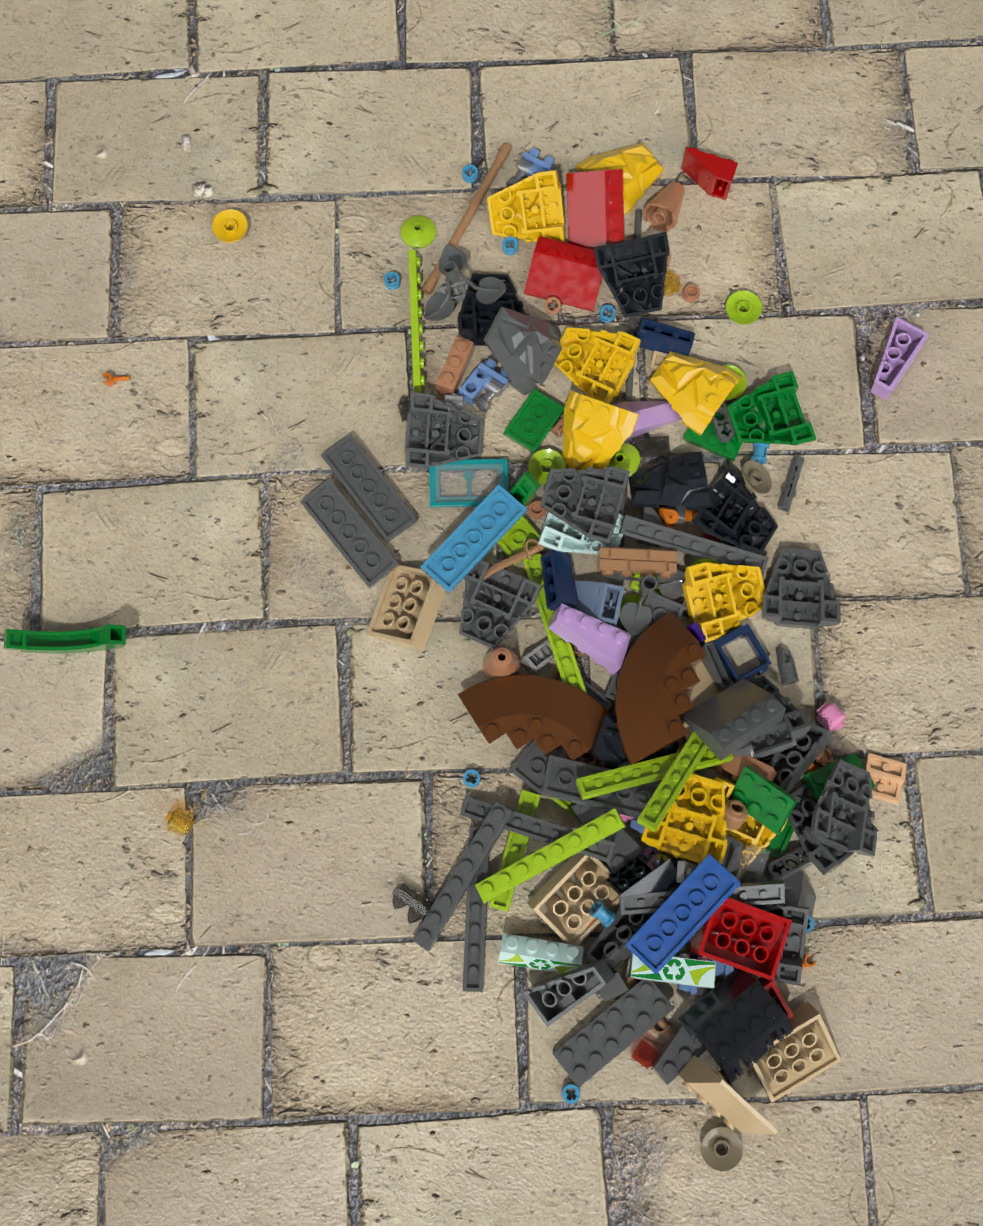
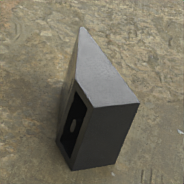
M651 846L644 849L636 858L629 860L621 869L612 872L604 881L620 897H627L665 890L677 881V870L670 858L661 851H657V848Z

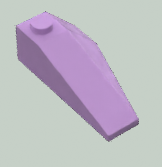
M667 400L621 402L613 405L639 414L634 432L630 438L682 419L677 412L671 409V404Z

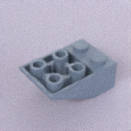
M574 580L577 606L573 609L616 627L624 587L602 582Z

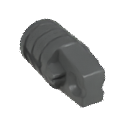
M789 649L777 651V663L782 685L799 682L795 662Z

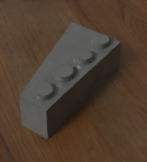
M809 723L811 729L803 737L796 739L797 744L794 747L775 753L769 765L777 772L772 782L789 793L833 739L829 730Z
M577 803L570 806L581 826L606 813L602 809ZM621 829L604 839L617 843L612 862H603L612 873L625 866L629 860L639 856L644 849Z
M619 909L613 923L604 928L584 955L593 962L603 959L611 971L614 970L631 955V951L625 946V943L653 913L621 915Z
M601 959L533 984L523 994L545 1025L549 1027L604 987L615 975L606 962Z
M697 995L691 1007L701 1000L703 996ZM679 1023L650 1066L660 1079L668 1085L678 1076L694 1055L699 1058L706 1049L694 1034L690 1036Z

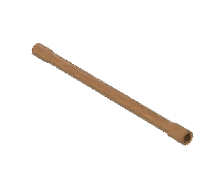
M502 144L492 166L448 242L454 248L457 247L498 171L511 152L512 147L509 144ZM440 258L421 289L427 295H431L441 275L439 270Z

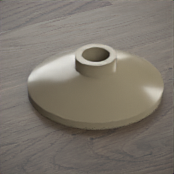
M749 460L745 462L742 466V476L747 486L758 494L768 493L772 487L768 471L757 461Z
M723 1126L714 1127L702 1139L701 1154L704 1161L712 1169L729 1171L740 1162L743 1154V1145L739 1136L732 1129ZM718 1144L724 1145V1149L722 1151L717 1150Z

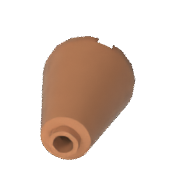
M670 182L645 205L643 218L646 222L648 220L651 223L650 227L660 232H668L675 227L685 192L684 187L679 182Z
M500 646L491 649L485 655L482 667L485 676L490 680L497 677L519 675L521 662L514 650Z

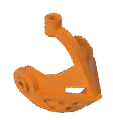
M659 506L658 516L664 522L665 527L673 529L672 526L679 519L678 512L674 509H668L667 506ZM685 509L684 522L691 521L695 510Z

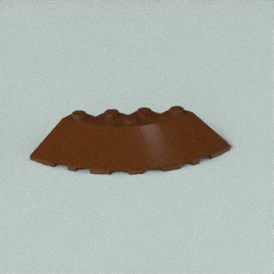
M671 612L655 621L638 637L625 657L618 676L614 705L617 718L616 725L617 730L619 729L623 750L631 765L682 739L688 733L679 717L694 708L686 691L694 688L700 682V679L692 666L700 663L707 655L698 640Z
M510 675L497 677L471 686L458 694L489 744L506 733L516 749L534 739L544 755L562 745L573 761L592 748L603 715H611L599 702L585 692L562 681L543 676Z

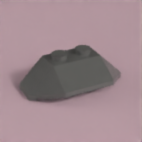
M763 860L738 875L737 879L741 883L769 882L770 880L766 877L765 871L771 862ZM780 868L779 870L773 871V872H774V873H775V872L779 873V872L781 871V868ZM799 871L782 880L785 884V903L770 905L791 904L808 907L809 916H812L816 895L805 873Z

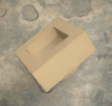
M654 351L649 370L656 372L668 354Z

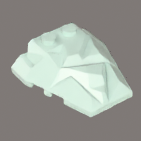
M548 512L540 532L538 544L560 552L597 555L599 547L619 546L623 534H619L623 516L618 515L611 542L606 544L591 540Z

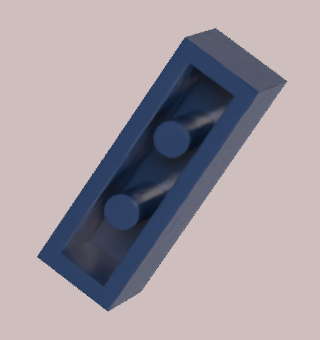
M642 317L636 338L641 340L639 346L641 348L669 354L671 351L689 356L695 333Z
M551 550L541 557L547 609L555 611L561 603L574 608L577 606L570 554Z

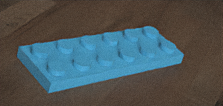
M498 484L420 568L450 594L527 512V508Z

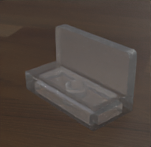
M754 844L748 845L742 857L736 878L741 883L760 882L771 851Z

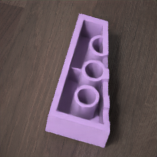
M896 317L871 393L886 401L889 399L925 346L929 337L928 333Z
M561 603L553 612L548 629L566 642L574 644L578 651L589 655L596 664H601L608 669L607 672L611 675L615 674L622 668L631 635Z

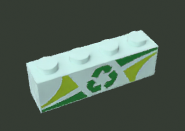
M503 933L498 963L563 974L581 967L583 947Z
M631 952L629 978L714 988L716 962H710V958L698 956V960L690 959V955L677 954V957H672L656 975Z

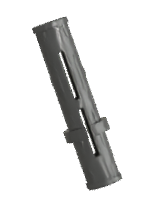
M800 456L793 457L785 487L781 490L782 497L778 509L784 512L790 511L793 497L797 494L796 487L805 461Z

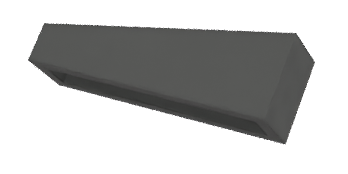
M713 641L701 645L707 655L702 662L718 690L720 691L731 686V681Z

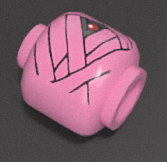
M826 702L816 711V720L824 729L829 731L835 729L838 731L845 725L844 719L846 715L835 703Z

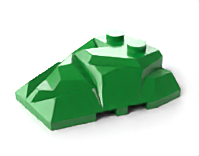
M793 371L773 376L764 385L758 386L750 394L744 395L727 406L738 443L800 445L816 440L811 422H805L796 395L799 386Z

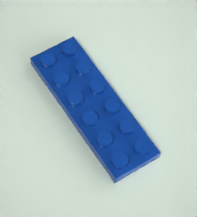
M709 853L625 943V946L657 975L739 887L741 881Z

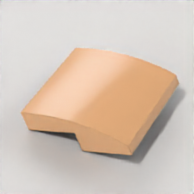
M872 753L867 754L864 768L870 772V777L876 785L872 790L873 798L895 805L899 803L901 786L905 782L906 763Z

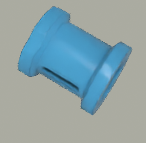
M753 443L754 452L751 460L757 461L760 464H766V454L770 444Z
M601 900L595 902L589 911V914L599 919L604 927L610 926L616 918V913L605 907L604 902Z

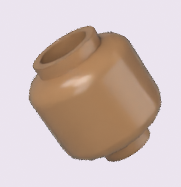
M738 800L726 801V828L730 830L741 828L748 816L746 806Z

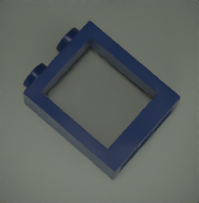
M748 623L713 642L723 666L734 684L743 678L748 681L752 680L750 676L756 673L759 676L767 672V667L772 664ZM744 636L759 660L760 665L738 676L722 648Z

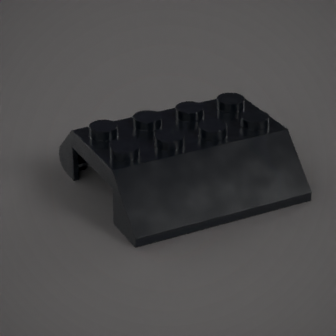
M741 969L734 971L677 1019L690 1036L694 1034L720 1066L721 1070L719 1073L730 1085L738 1080L737 1075L741 1077L744 1074L738 1062L740 1059H742L746 1067H753V1063L756 1064L767 1055L769 1049L775 1048L770 1036L771 1033H773L778 1041L782 1042L784 1036L787 1037L793 1032L785 1012L757 979Z

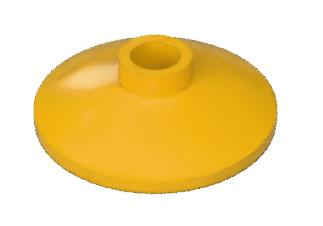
M234 209L221 211L212 222V231L215 237L225 243L239 241L248 230L246 217Z

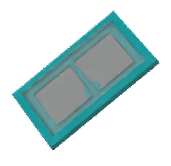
M508 459L462 460L430 467V508L477 507L498 484L508 492Z

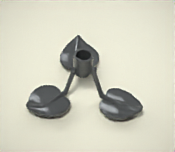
M446 244L440 257L439 270L446 276L447 296L442 293L433 295L426 304L424 318L429 321H440L452 314L455 303L453 300H450V282H458L460 277L475 290H478L476 298L482 304H491L498 300L505 293L506 285L495 277L481 279L479 287L473 284L460 272L467 264L466 254L462 250Z
M677 570L676 574L671 576L670 579H660L659 575H656V578L650 575L644 578L622 577L621 573L605 576L610 583L615 585L622 584L625 579L639 582L638 587L643 594L638 605L634 602H629L620 611L621 623L631 636L642 633L651 623V609L647 606H641L647 594L660 587V594L665 598L673 600L679 598L684 593L682 584L685 581V573Z

